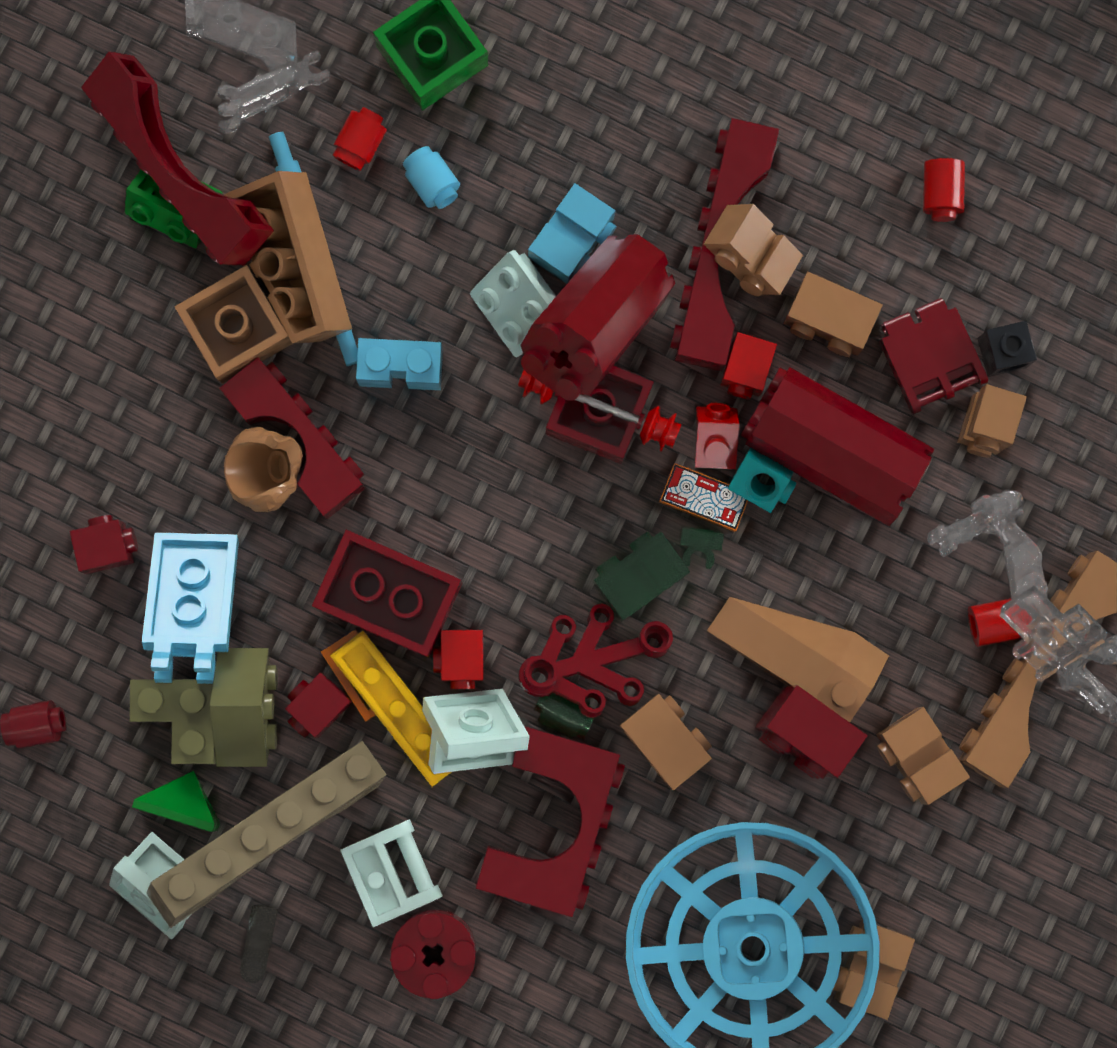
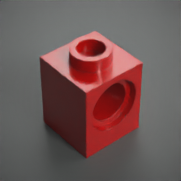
M737 332L720 385L728 387L727 393L738 398L750 400L752 395L759 397L763 392L777 344Z

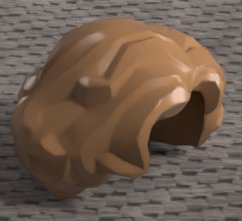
M254 427L241 431L229 446L224 460L226 485L232 498L242 505L250 507L255 512H269L280 508L297 489V476L303 457L301 447L297 441L290 436H283L277 432L265 430L263 427Z

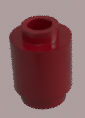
M52 700L13 707L9 713L2 714L0 718L3 740L7 746L16 745L19 749L59 741L61 732L66 731L65 713L62 707H56Z

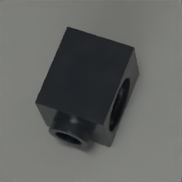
M1027 320L988 329L977 338L987 377L1027 368L1037 360Z

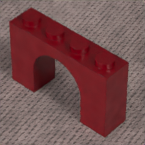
M524 726L529 734L528 750L516 751L512 767L546 776L566 785L573 792L580 806V829L576 839L568 849L548 859L527 858L488 846L476 889L573 917L575 908L580 910L584 908L590 887L583 884L587 868L595 870L602 846L595 844V839L599 827L607 829L613 805L606 803L611 787L619 788L625 765L618 763L620 754Z

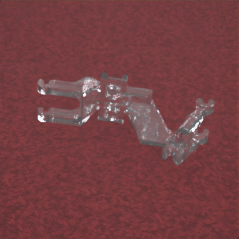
M185 0L187 37H201L260 59L269 70V73L262 76L258 74L255 76V79L238 87L223 85L218 88V97L231 101L230 103L224 102L218 105L219 115L231 117L229 120L219 122V131L233 133L239 129L243 120L260 112L266 113L270 111L269 108L294 97L297 91L309 85L318 86L330 79L328 69L315 74L308 68L310 64L320 61L321 55L319 51L306 54L303 60L297 63L295 21L239 0Z
M1007 489L992 496L982 495L972 502V515L962 520L956 519L952 525L947 527L939 525L930 531L927 535V541L930 545L938 542L940 545L939 553L942 557H946L955 551L959 543L964 544L972 541L973 537L984 532L999 537L1003 544L1012 599L1002 606L1000 616L1023 638L1014 645L1012 654L1017 659L1023 657L1036 670L1035 677L1040 682L1057 672L1062 690L1078 691L1099 713L1102 714L1108 710L1111 723L1117 722V697L1086 668V664L1091 660L1102 665L1117 664V634L1106 639L1107 631L1080 604L1062 614L1047 598L1048 586L1044 580L1041 550L1015 523V519L1023 514L1021 509L1023 496L1016 490L1010 491Z

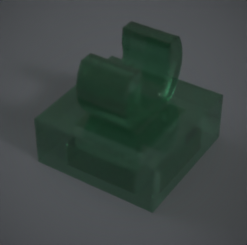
M681 526L679 544L688 546L682 554L684 566L690 565V558L694 552L702 551L706 555L705 568L711 569L715 560L711 549L722 551L724 534L720 531Z

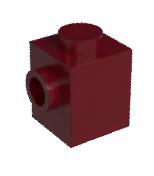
M112 515L89 519L88 527L69 531L78 571L87 575L135 563L132 553L138 551V544L132 527L126 528V523L119 519L113 520Z
M320 672L310 683L305 679L302 680L287 696L291 703L285 709L292 715L287 722L304 738L309 734L319 738L353 702L325 674Z

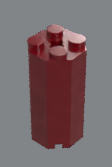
M638 234L627 235L625 239L616 240L617 236H608L535 320L520 345L524 354L521 358L523 369L566 400H575L579 395H590L663 305L676 284L673 275L671 274L670 277L667 275L665 269L668 265L666 254Z
M781 367L778 369L755 412L740 435L747 439L745 445L888 526L902 512L903 507L899 505L901 501L904 502L914 493L932 457L930 456L934 452V448L791 367L787 371Z

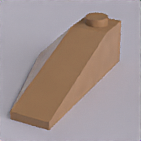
M732 597L728 598L707 629L708 633L787 687L800 686L848 722H851L873 689L889 655L855 632Z

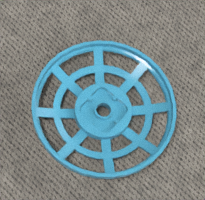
M741 822L717 826L696 834L673 848L654 867L641 886L631 909L626 932V963L630 984L638 1006L653 1030L670 1048H696L686 1040L702 1021L726 1034L742 1038H752V1048H769V1037L794 1030L807 1022L813 1015H816L833 1031L824 1042L814 1048H838L852 1034L863 1018L873 996L879 971L880 941L875 915L865 891L853 872L835 853L817 840L791 828L770 823ZM752 835H766L788 840L808 849L818 856L819 859L804 877L781 864L755 860ZM734 836L736 838L738 861L712 869L698 878L693 884L673 868L684 857L701 846L722 838ZM832 869L842 878L855 898L863 919L865 934L840 935L839 925L833 910L823 894L817 889ZM756 873L777 876L792 883L795 887L780 905L768 899L758 898ZM739 874L741 899L721 908L703 893L705 889L717 881ZM663 881L681 896L669 921L666 945L641 947V931L645 913L655 890ZM808 898L814 903L821 914L827 935L802 936L800 927L793 915ZM692 905L710 922L706 928L703 943L679 944L682 923ZM755 936L763 941L765 954L760 960L752 961L743 955L742 943L747 937ZM867 951V966L862 988L852 1010L844 1019L826 1002L838 979L842 952ZM829 953L826 974L820 988L815 992L797 975L802 966L804 954ZM704 960L707 971L714 980L712 985L699 999L686 981L681 968V961ZM667 963L674 987L683 1002L690 1009L674 1029L663 1018L651 998L644 979L643 964ZM786 988L805 1005L801 1010L788 1018L775 1023H768L766 999L781 993ZM726 993L737 998L749 1000L751 1024L730 1021L717 1015L712 1010Z

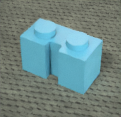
M574 183L557 207L553 217L545 224L529 247L528 258L567 284L590 258L589 254L596 244L599 243L601 245L608 236H612L617 227L612 223L615 210Z
M358 338L356 380L359 387L392 388L393 378L406 379L408 389L441 390L442 343Z

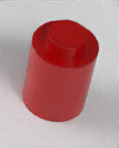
M938 158L925 161L923 212L930 214L933 221L949 222L956 220V215L964 212L965 162L953 158Z
M1019 597L968 607L970 631L977 647L1026 638L1028 636V629L1034 626L1030 605L1028 603L1023 604Z

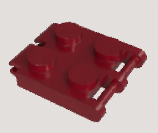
M943 298L916 308L914 312L919 322L917 324L914 323L909 312L881 324L885 338H882L879 343L913 415L921 412L922 406L943 397L946 400L955 397L954 392L978 383L980 386L988 383L987 374L957 308L954 307L948 310ZM973 372V376L951 385L950 381ZM934 388H940V390L920 399L916 397Z

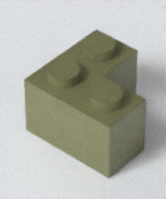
M228 648V652H218L210 700L217 767H267L269 749H276L277 725L269 724V719L274 718V695L270 694V690H277L278 669L277 665H270L269 648Z
M154 679L130 680V722H172L171 764H216L210 714L213 684H197L196 679H172V683H156Z

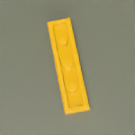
M364 630L333 652L330 657L429 784L433 787L451 772L433 774L428 764L432 729L422 712L423 706Z

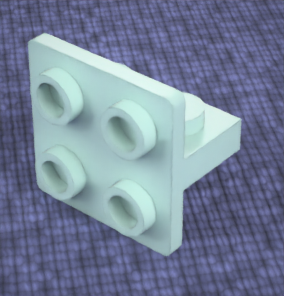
M515 250L506 253L470 292L479 309L515 357L523 354L520 345L531 325L556 297L525 253L519 255Z

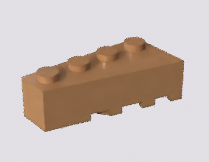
M277 171L224 194L234 199L251 201L274 229V232L252 256V263L249 265L256 278H262L270 293L267 298L292 344L321 342L352 330L306 172Z

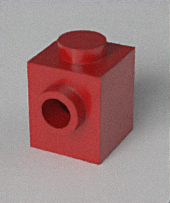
M441 630V648H433V672L441 673V681L450 682V689H475V681H484L483 630Z

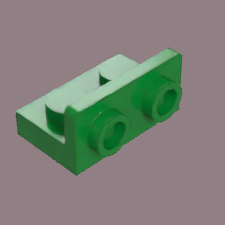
M140 170L126 189L125 214L141 225H148L168 235L175 242L197 248L201 239L183 224V216L173 204L161 196L159 193L160 187L153 178ZM202 182L203 184H205L206 186H208L209 188H211V189L214 190L215 192H218V193L223 194L222 191H220V190H218V189H216V188H214V187H212V186H210V185H208V184Z

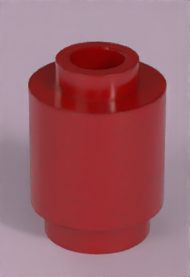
M364 107L361 108L360 112L351 110L333 144L336 149L332 156L343 164L361 171L365 164H370L387 132V129L381 125L384 118Z

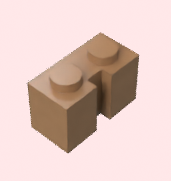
M754 204L727 205L704 245L715 255L714 259L721 267L731 271L740 281L741 288L747 293L754 296L780 295L803 255L784 235H776L771 230L774 224Z
M807 271L788 311L784 324L791 326L790 332L800 338L812 340L814 335L828 340L827 348L836 354L850 357L852 353L858 356L864 349L883 304Z
M986 384L980 389V392H976L970 398L957 443L967 445V452L990 458L991 453L998 454L1011 446L1015 439L1027 396Z
M657 694L621 723L619 727L643 754L667 786L674 791L712 759L706 752L712 746L697 728L691 732L680 720L685 715L684 711L670 695L663 699L660 694Z
M924 707L915 708L876 734L881 742L876 746L880 755L890 767L896 764L904 777L899 782L913 802L919 799L921 804L929 805L970 778L952 749H949L941 737V732Z
M861 919L859 927L852 926L849 934H865L863 919ZM877 925L880 941L879 971L875 990L866 1012L888 1020L898 991L897 985L902 971H905L915 939ZM867 951L850 952L845 967L840 966L838 979L833 988L836 991L834 998L839 1003L850 1007L854 1006L864 980L867 966Z

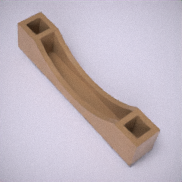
M1098 550L1088 553L1086 557L1081 554L1074 561L1067 574L1072 578L1064 591L1058 589L1046 607V610L1051 613L1042 626L1036 624L1024 642L1029 647L1021 661L1015 658L1009 665L1002 678L1007 682L999 696L995 693L990 696L981 711V714L985 716L977 731L971 728L959 746V749L963 751L959 761L999 787L1009 788L1030 754L1028 737L1029 708L1035 685L1046 663L1059 646L1076 631L1099 618L1117 613V563Z

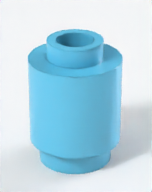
M425 146L414 151L403 162V167L406 170L405 177L428 208L437 206L438 209H442L450 205L458 197L456 191L460 187V182L438 152H432L429 146Z

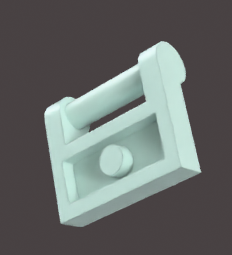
M410 819L340 850L373 927L443 896L439 886L433 885L411 832L415 830ZM395 839L419 892L408 898L385 846L386 843Z

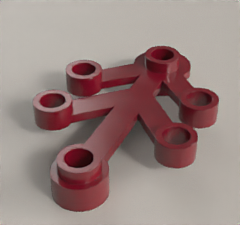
M596 604L590 610L587 618L588 626L573 657L556 662L563 643L569 642L576 631V623L570 616L559 615L552 621L549 629L550 637L541 655L532 656L521 665L518 674L519 683L524 691L532 696L544 697L555 693L578 704L580 712L589 718L597 717L602 713L606 705L604 694L596 689L585 690L564 678L579 674L616 692L622 704L627 706L636 705L644 694L642 682L633 677L625 678L603 666L642 654L651 658L664 656L673 642L672 631L666 624L652 621L642 628L637 638L594 650L603 631L608 630L614 620V612L610 606ZM602 613L607 617L608 621L604 623L598 622L594 614ZM564 624L569 628L570 632L567 634L559 633L556 625ZM647 639H656L660 647H651L647 643ZM536 672L542 673L546 681L538 683L533 680L532 674ZM624 687H633L637 691V696H628L624 692ZM593 698L597 700L599 707L592 709L587 706L585 700Z

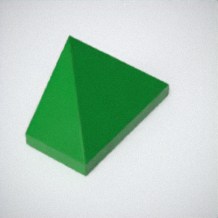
M194 771L134 799L132 808L210 832L218 831L220 821Z

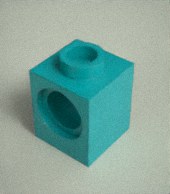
M750 448L736 471L728 490L771 513L778 501L786 504L797 483L791 480L793 471ZM760 473L768 474L774 479L775 484L764 485L757 479L756 475Z

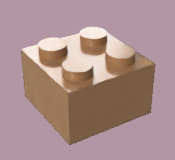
M247 265L175 306L214 376L222 384L229 381L257 357L264 361L292 345L277 314Z

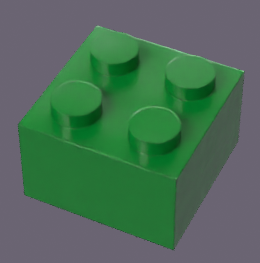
M419 0L373 31L377 49L422 111L488 66L487 50L451 0Z

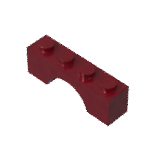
M257 357L219 389L249 425L261 422H278L291 427L301 436L306 449V464L297 484L322 515L329 519L365 489L359 481L365 474L350 456L343 461L333 448L339 443L324 424L318 429L312 424L308 416L313 411L298 393L291 398L281 385L287 379L275 364L270 362L265 366Z

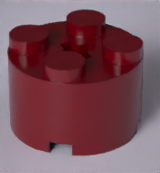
M426 910L417 913L402 925L393 940L390 957L393 972L401 985L417 996L430 999L446 997L458 991L472 974L476 960V942L467 923L452 912ZM437 944L443 947L441 956L444 960L440 962L435 959L431 963L425 959L427 951L423 947L428 945L433 948Z

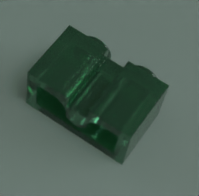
M649 531L629 545L633 551L630 555L621 561L614 555L595 569L599 576L594 579L593 584L621 623L690 573L688 567L662 532L652 537Z

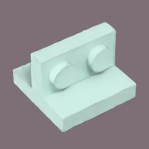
M503 689L423 698L422 712L432 729L428 764L433 774L512 765L514 751L528 750L529 734Z
M151 832L129 857L124 856L113 868L109 886L172 940L183 928L185 921L190 916L170 928L146 892L150 882L184 859L156 834Z

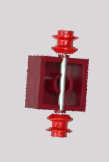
M613 366L590 395H579L575 400H566L555 393L554 397L557 398V401L547 423L545 434L622 464L635 429L639 430L642 426L640 432L642 445H645L651 439L659 442L660 452H662L665 445L673 448L682 424L674 421L677 413H674L669 419L660 416V406L650 410L645 419V414L642 411L654 381ZM523 370L518 383L519 387L525 389L522 397L525 398L530 392L539 394L541 405L549 401L554 391Z

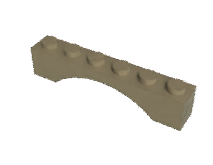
M361 741L150 882L146 893L169 927L172 928L206 905L227 887L281 848L375 790L387 774L364 742Z

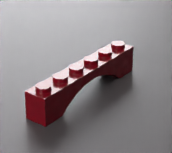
M109 51L81 86L82 90L91 100V107L99 115L105 117L114 129L113 134L116 139L126 145L137 158L136 164L153 178L160 187L159 193L161 196L173 204L183 216V224L191 232L198 235L206 246L208 256L221 265L245 266L274 232V229L251 201L234 199L215 192L200 182L184 166L174 151L163 125L157 83L135 56Z
M732 118L728 130L720 129L715 153L722 154L719 169L711 168L706 192L713 193L710 208L702 207L697 231L704 232L701 247L693 246L688 270L695 271L692 286L684 285L679 309L686 310L683 326L675 324L670 348L677 349L675 361L721 372L726 366L735 325L724 303L719 284L718 263L714 259L715 255L704 243L726 206L738 205L751 189L767 178L779 134L778 128Z

